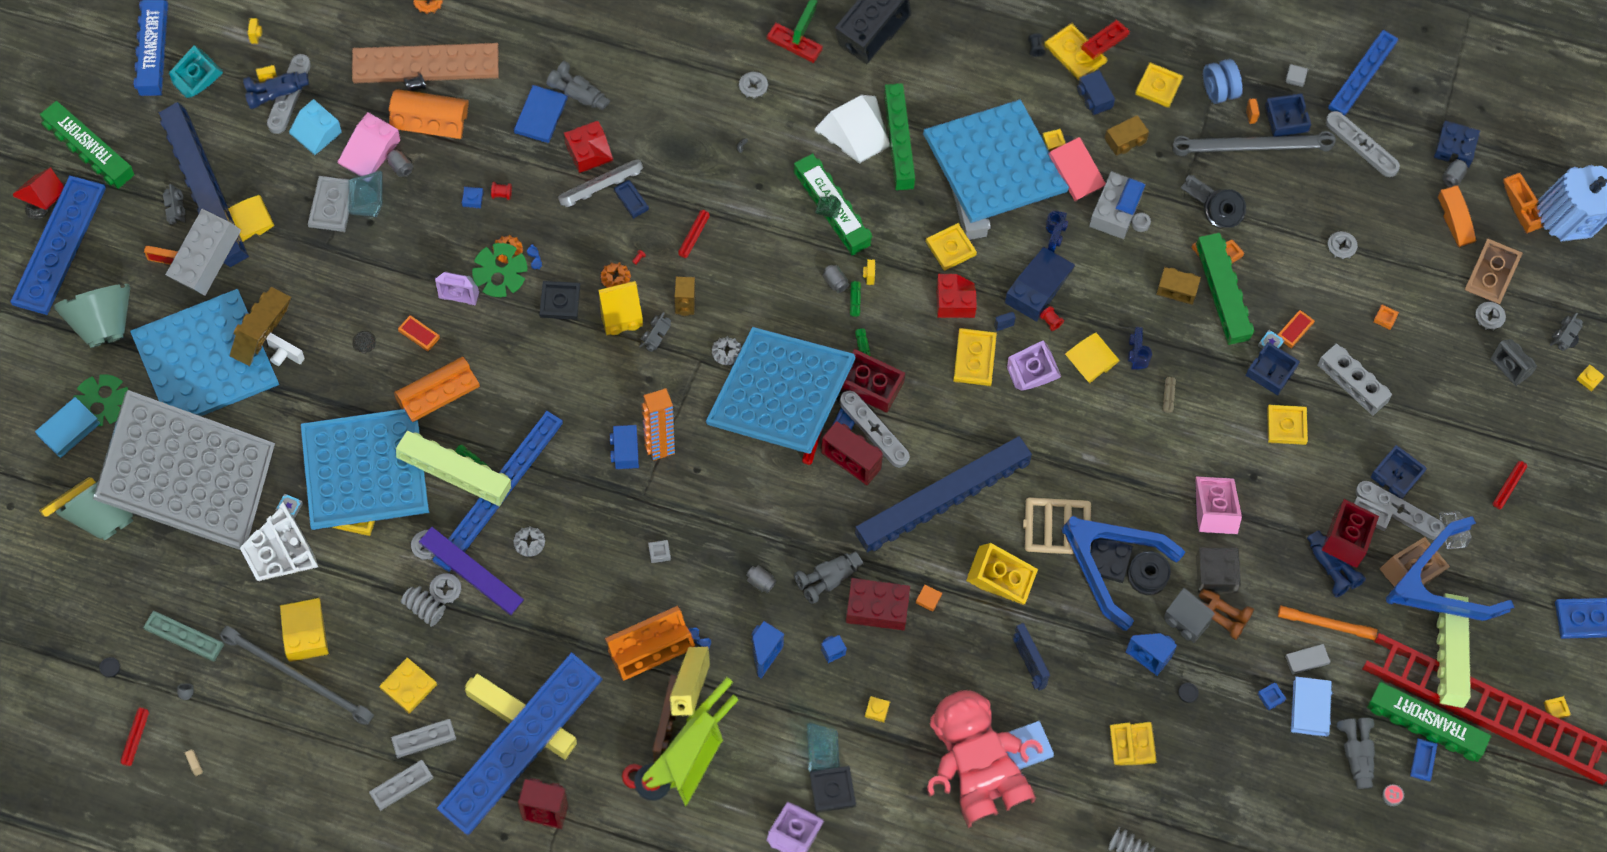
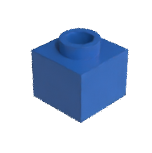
M839 635L836 637L830 636L821 643V651L828 663L846 655L847 648Z

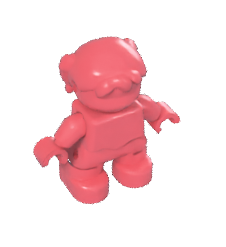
M963 690L942 699L935 714L931 716L930 726L939 739L945 743L949 753L941 758L937 772L939 776H935L929 781L927 790L928 795L931 797L934 794L933 786L935 784H942L945 787V793L949 794L950 783L948 779L951 780L957 771L960 782L961 811L968 828H970L977 819L990 814H998L993 800L1001 796L1006 810H1010L1012 806L1030 799L1031 803H1034L1036 797L1032 787L1028 784L1026 777L1022 775L1017 765L1008 757L1006 751L1014 754L1019 752L1020 758L1027 764L1029 757L1026 755L1025 750L1027 748H1034L1038 754H1042L1043 748L1036 740H1027L1021 743V739L1008 732L996 733L991 728L990 701L977 692Z

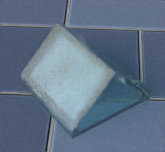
M382 171L349 180V213L377 217L382 207Z
M808 723L806 730L808 771L840 767L838 731Z

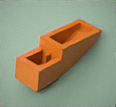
M1518 173L1505 178L1503 182L1506 192L1525 232L1529 233L1542 228L1544 223H1541L1540 219L1542 217L1538 216L1540 210H1537L1539 201L1522 175Z
M1458 185L1441 190L1438 199L1445 212L1443 217L1458 247L1476 242L1472 221Z

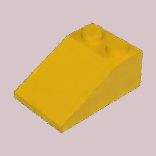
M636 281L598 290L601 318L606 335H617L622 331H633L643 327Z
M988 543L979 546L966 581L982 590L1024 605L1038 569L994 544Z
M320 598L281 605L282 633L288 661H297L329 654Z

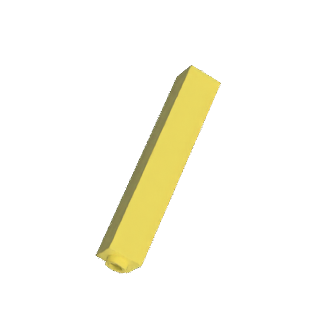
M688 647L670 696L672 715H693L710 666L708 647Z
M476 674L474 678L471 677L465 685L468 697L509 724L526 706L479 674ZM561 728L545 747L566 760L577 744L576 737Z

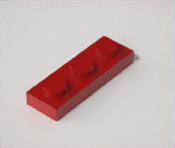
M1116 20L1083 43L1080 49L1094 60L1127 37L1130 31Z
M778 23L773 26L767 35V40L812 63L815 62L822 52L823 46L804 36L799 45L795 44L792 41L794 31Z

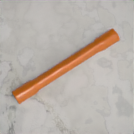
M1281 605L1279 607L1278 617L1330 628L1375 640L1377 636V629L1305 613Z

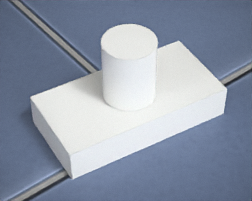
M270 333L266 338L269 347L276 350L270 359L273 364L280 366L286 357L298 364H301L305 359L302 350Z

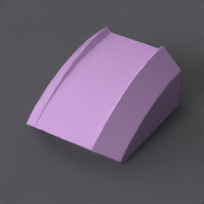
M444 272L435 279L440 299L476 305L479 289L470 276Z
M1044 340L1008 358L1007 369L1015 388L1019 390L1038 387L1061 377L1053 355Z
M787 802L770 829L767 841L772 848L781 852H807L824 820L795 804Z

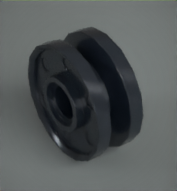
M1218 189L1207 197L1204 204V214L1211 225L1218 228H1232L1239 225L1244 219L1246 203L1239 192L1232 189ZM1224 205L1227 206L1226 212L1223 211Z
M1153 551L1141 552L1135 556L1129 566L1127 573L1128 582L1140 594L1155 595L1161 592L1169 581L1171 574L1170 564L1160 553ZM1145 571H1150L1153 575H1147Z

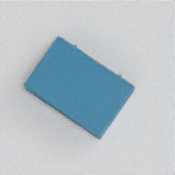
M74 397L42 424L35 433L61 458L94 430L100 422Z

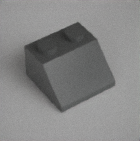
M1512 339L1501 341L1491 357V361L1515 386L1531 376L1537 368L1534 360L1528 357L1522 351L1521 346Z
M1183 588L1167 609L1164 619L1170 627H1175L1180 631L1183 638L1194 643L1209 627L1215 613Z

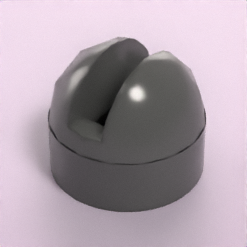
M183 683L177 686V694L180 699L189 700L194 693V686L192 684Z

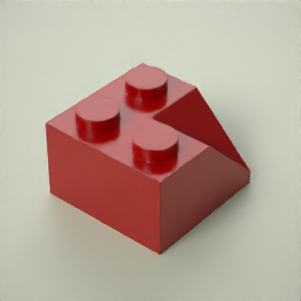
M599 121L564 133L565 145L579 173L613 161L606 136Z
M938 274L937 318H975L977 303L974 283L958 274Z

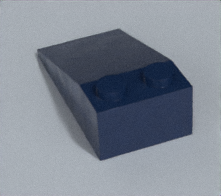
M1043 247L1007 292L1005 304L1037 322L1040 314L1047 308L1074 269L1075 264Z

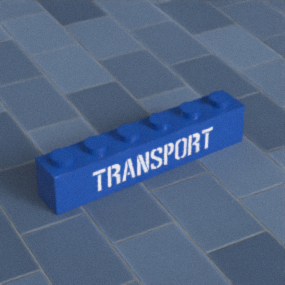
M143 0L139 4L142 14L138 17L140 31L137 32L139 47H136L138 62H135L137 78H134V88L138 90L140 96L162 95L168 1Z

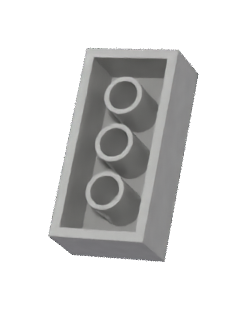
M201 209L165 275L205 296L241 229Z

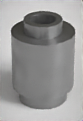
M393 150L388 154V164L399 177L408 176L412 172L413 164L403 152Z
M1455 160L1450 163L1442 176L1447 186L1454 187L1460 184L1467 173L1466 163L1461 160Z
M830 265L825 268L823 278L833 291L841 293L848 288V279L837 265Z
M759 565L756 568L752 566L746 575L749 577L747 581L761 592L769 593L776 583V580L773 578L774 576Z

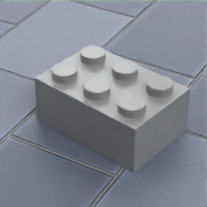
M1114 172L1110 173L1092 215L1089 227L1121 239L1125 238L1134 214L1131 215L1117 210L1116 206L1128 177Z

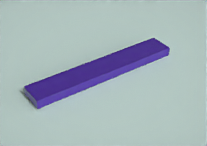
M433 527L420 539L419 544L510 616L524 601L523 598Z

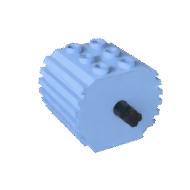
M1593 165L1585 168H1570L1538 200V203H1540L1537 206V210H1540L1538 216L1542 217L1540 221L1545 224L1544 228L1549 230L1548 233L1551 236H1557L1560 241L1592 238L1607 224L1606 168L1603 166L1594 167Z

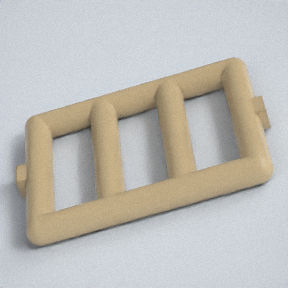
M1027 498L1025 503V520H1023L1025 550L1027 552L1074 554L1065 534L1064 546L1052 545L1053 506L1064 507L1065 525L1072 517V508H1083V520L1091 521V502L1085 500ZM1033 505L1045 506L1044 545L1033 544Z

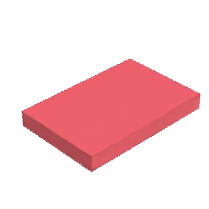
M1080 137L1048 153L1060 176L1068 185V190L1074 201L1105 186L1104 179Z

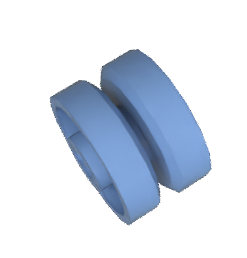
M1232 59L1219 62V65L1212 63L1204 66L1203 80L1205 89L1214 104L1224 102L1226 98L1231 100L1241 96L1242 80L1238 67Z

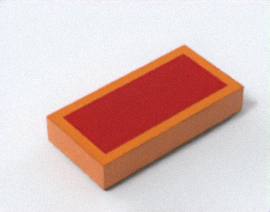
M146 246L144 253L148 261L171 265L178 251Z
M1299 310L1280 331L1278 336L1284 339V344L1292 349L1315 321Z
M411 315L398 328L401 334L427 352L440 339L437 333Z

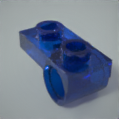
M1052 211L1047 216L1045 228L1047 232L1052 234L1048 249L1052 252H1055L1056 246H1061L1063 236L1060 235L1062 231H1066L1069 222L1066 220L1067 213L1062 211Z
M1135 327L1134 333L1130 334L1129 339L1132 351H1129L1128 361L1132 362L1131 369L1137 370L1147 368L1152 357V350L1142 345L1143 328Z

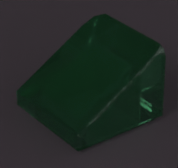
M836 196L820 197L815 213L838 218L842 203Z

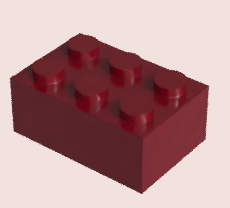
M854 349L852 354L855 355V360L840 391H853L865 403L888 413L904 384L905 372Z
M838 421L823 436L821 453L868 486L881 470L882 451L877 446L867 443L863 436L853 433L846 424H840Z
M1343 499L1334 513L1321 550L1357 568L1368 551L1379 516Z
M852 578L846 623L905 631L910 586Z
M531 778V780L525 779L518 801L522 820L562 829L568 810L565 788L556 783H551V785L543 784L541 780Z

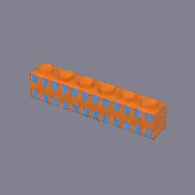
M665 388L644 395V403L641 404L644 419L642 420L645 435L644 447L647 455L651 454L653 461L675 454L673 405Z

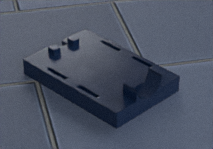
M1022 623L1016 626L1013 641L1033 679L1031 683L1034 689L1040 691L1046 688L1050 674L1025 624Z

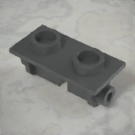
M1188 175L1185 180L1186 182L1181 187L1182 190L1205 204L1207 197L1214 192L1213 189L1195 178L1194 175Z
M169 184V189H165L163 193L165 207L171 206L165 209L166 220L171 225L176 224L178 220L186 223V211L182 201L183 194L180 189Z
M664 312L652 318L650 322L651 328L642 334L640 338L642 342L639 347L645 344L647 350L651 352L657 349L663 339L657 334L665 336L671 326V320L667 317L663 318Z
M1578 313L1571 316L1567 315L1562 320V327L1553 334L1550 346L1557 344L1559 345L1558 348L1562 351L1569 348L1574 340L1571 335L1575 337L1583 327V321L1579 318L1576 319Z

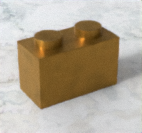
M1137 115L1108 129L1105 141L1117 156L1121 153L1129 152L1135 146L1145 144L1149 131Z
M1164 267L1157 295L1193 305L1201 277L1193 273L1180 272L1175 268Z
M676 277L675 314L682 316L694 315L695 277Z

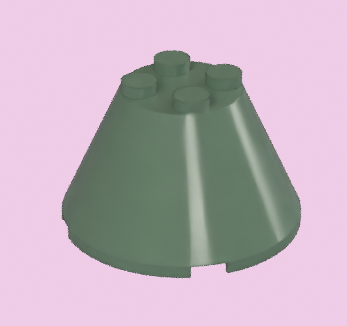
M120 284L82 293L76 295V299L69 301L65 299L56 303L54 308L90 348L98 347L107 340L108 343H113L123 338L125 333L130 285L124 284L125 287L121 288Z
M96 482L67 502L63 508H59L56 514L97 538H103L105 541L117 533L115 530L117 527L122 529L133 522V513L93 500L98 484Z

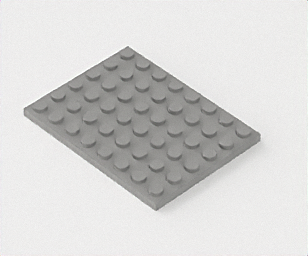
M127 390L93 500L241 550L240 547L250 536L275 443Z

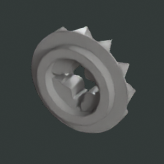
M749 72L741 77L739 87L741 93H744L746 97L750 96L755 99L757 96L762 97L767 92L768 81L761 73ZM750 82L754 85L757 84V89L754 87L750 88Z
M1340 231L1330 236L1327 246L1329 247V252L1334 254V257L1338 256L1344 259L1350 258L1355 254L1357 241L1351 234ZM1345 241V248L1343 247L1340 250L1339 244L1341 245Z
M1485 302L1478 306L1475 319L1485 329L1495 330L1504 324L1506 315L1500 305L1494 302ZM1492 311L1493 318L1488 321L1487 315Z
M728 336L726 338H719L712 347L713 358L723 365L734 364L742 349L741 344L735 338L732 339ZM726 345H728L730 349L728 356H726V353L724 351Z
M531 526L521 528L515 534L513 540L516 551L528 557L539 554L545 545L543 533L538 528H532ZM529 535L532 540H535L531 542L530 548H528L527 542L524 541L528 539Z
M428 530L417 533L411 542L412 552L415 557L421 560H431L435 557V555L426 548L423 549L424 547L419 544L420 539Z
M448 573L436 576L431 581L429 587L430 594L434 597V600H438L443 604L453 603L456 598H459V594L462 591L459 579ZM447 582L448 588L451 590H448L446 595H444L443 590L440 589L444 588Z

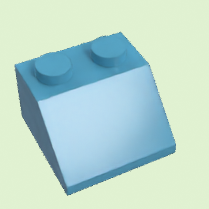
M314 99L300 110L289 131L295 139L314 155L342 132L339 121Z

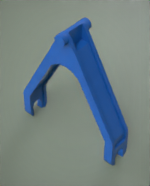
M1072 516L1062 527V532L1068 539L1102 614L1124 631L1131 627L1134 620L1113 603L1090 553L1091 542L1098 538L1155 547L1174 562H1178L1185 554V551L1167 536L1159 533L1082 520L1075 516Z
M1473 516L1449 523L1386 597V601L1389 604L1396 603L1480 621L1509 613L1510 609L1515 608L1512 600L1492 606H1485L1433 595L1422 584L1420 577L1422 568L1449 536L1471 529V525L1476 524Z

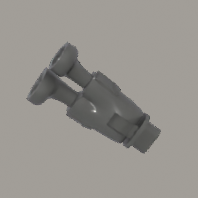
M566 61L561 62L557 71L553 70L549 74L546 82L549 87L564 91L565 95L578 100L584 105H592L593 108L598 107L604 110L610 103V100L604 97V93H601L600 90L583 77L577 75L573 78L569 74L570 65Z
M854 551L851 554L846 553L830 561L822 562L814 567V572L806 575L803 571H797L794 573V578L799 589L804 590L805 598L811 604L818 602L819 594L822 591H831L839 586L843 580L857 571V567L863 565V561L857 552ZM821 580V583L808 587L813 582Z
M1360 718L1357 720V728L1361 736L1360 742L1357 741L1356 719L1337 722L1338 730L1346 732L1348 741L1344 743L1345 755L1349 760L1351 773L1354 776L1353 780L1356 781L1357 789L1373 788L1375 748L1374 741L1369 738V735L1375 723L1374 719Z

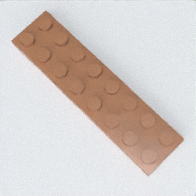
M498 43L353 48V83L404 81L406 78L417 77L420 73L424 80L499 78Z

